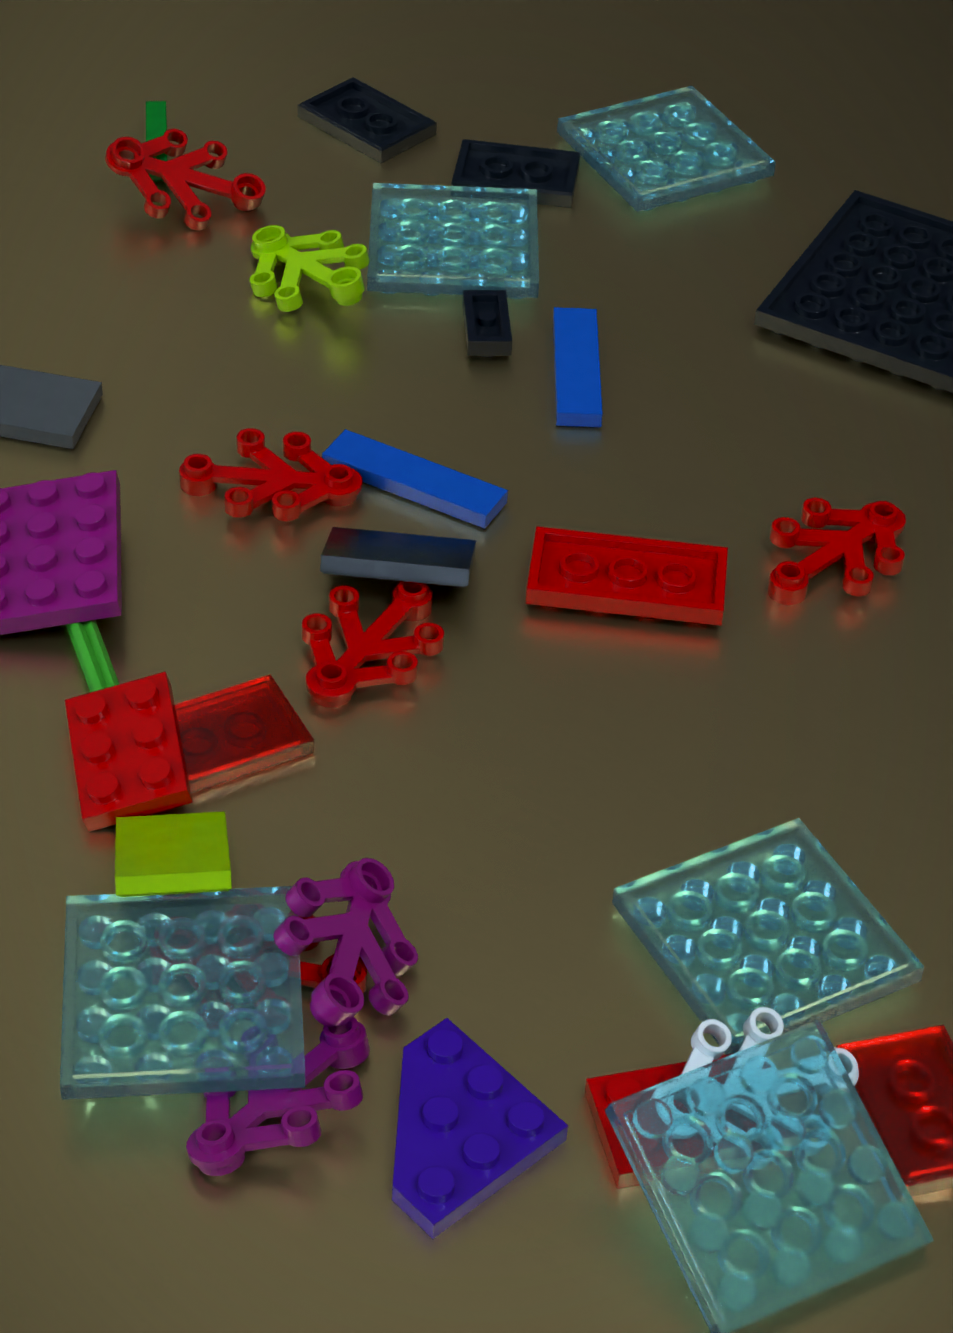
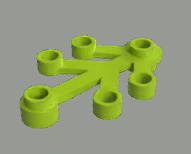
M269 225L258 229L253 234V242L250 248L253 257L259 261L256 272L250 277L249 281L253 294L256 297H267L274 294L277 307L283 312H290L300 308L303 300L299 285L303 273L329 288L331 297L337 300V303L340 305H353L362 299L365 286L360 270L367 267L370 263L365 245L352 244L344 247L342 235L337 230H328L321 234L291 237L285 232L283 227ZM319 248V250H315V251H306V252H299V251H297V250H305V249ZM281 261L286 266L281 285L278 288L273 271L276 262ZM344 262L345 267L333 271L323 264Z

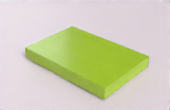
M225 811L116 817V896L132 897L219 892L232 889Z

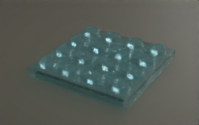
M693 86L558 118L557 133L576 152L581 153V157L637 212L649 211L658 206L686 201L692 197L711 192H720L726 188L754 183L756 180L774 176L776 162Z
M373 183L367 291L384 294H395L397 292L422 293L428 296H436L439 294L463 295V290H506L507 297L511 299L538 298L537 189Z
M800 818L618 886L613 891L612 904L699 1020L703 1022L708 1019H716L723 1022L729 1028L732 1041L724 1052L726 1055L738 1053L745 1037L743 1033L744 1022L759 1007L771 1008L781 1016L784 1028L782 1034L775 1041L777 1042L916 984L922 979L924 965ZM756 1021V1026L761 1032L771 1034L769 1027L765 1023ZM711 1035L719 1045L718 1040L713 1035Z
M292 886L229 889V891L132 897H119L116 894L66 896L60 1065L62 1100L305 1088L300 955L290 956L285 954L278 948L273 937L275 929L287 917L298 916L288 907L285 899L286 892Z
M820 1019L610 1103L605 1109V1113L711 1333H734L920 1250L934 1241Z

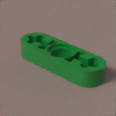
M146 101V141L163 136L165 131H167L166 101ZM165 153L153 157L159 160L168 161V157ZM149 174L153 181H163L161 177Z

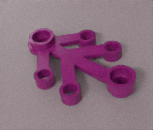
M363 858L360 861L349 863L342 870L340 878L314 881L310 878H300L285 895L288 907L298 916L287 917L275 929L273 934L278 948L290 956L300 955L311 943L338 939L329 974L314 988L310 1002V1010L314 1018L328 1027L348 1023L363 1008L364 996L362 990L353 980L359 955L375 983L369 990V1000L379 1013L386 1016L394 1015L407 1003L409 998L407 988L396 976H403L417 963L418 954L415 947L404 937L387 905L394 890L393 877L382 863L372 858ZM349 902L344 914L309 919L301 918L312 916L324 903ZM369 918L373 921L386 944L382 949L368 926Z
M353 1017L344 1025H335L333 1027L324 1025L323 1031L320 1034V1044L275 1081L274 1061L280 1055L275 1032L269 1028H256L246 1033L241 1040L245 1060L249 1064L248 1104L231 1117L230 1097L238 1090L233 1066L227 1062H214L204 1067L199 1073V1081L203 1095L207 1099L206 1122L188 1138L186 1149L190 1161L206 1175L223 1176L235 1171L242 1165L245 1160V1152L285 1145L305 1147L316 1142L321 1136V1127L316 1111L331 1108L345 1111L359 1105L363 1099L360 1079L353 1071L340 1070L326 1078L324 1087L301 1089L328 1066L337 1069H348L366 1060L370 1053V1046L363 1024ZM282 1116L281 1124L258 1126L268 1118Z

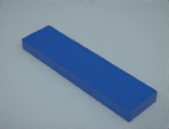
M554 307L553 345L556 426L599 428L602 426L603 413L597 309Z
M347 429L322 453V458L331 465L344 464L355 469L361 475L362 482L484 529L507 504L508 490Z

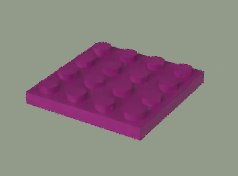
M117 471L92 472L81 476L42 480L32 484L0 488V635L122 616L120 482Z

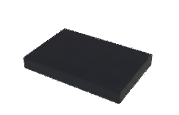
M354 77L298 104L299 118L379 163H383L435 136L437 131V122Z
M464 139L462 140L451 182V194L572 208L581 153Z
M332 527L321 554L320 572H323V574L466 587L469 584L474 562L476 540Z

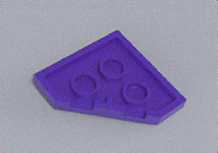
M446 1018L403 1047L392 1201L434 1239L567 1140L568 1125L454 1023Z

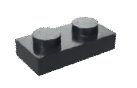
M463 290L462 307L467 355L487 358L511 356L512 334L506 290Z

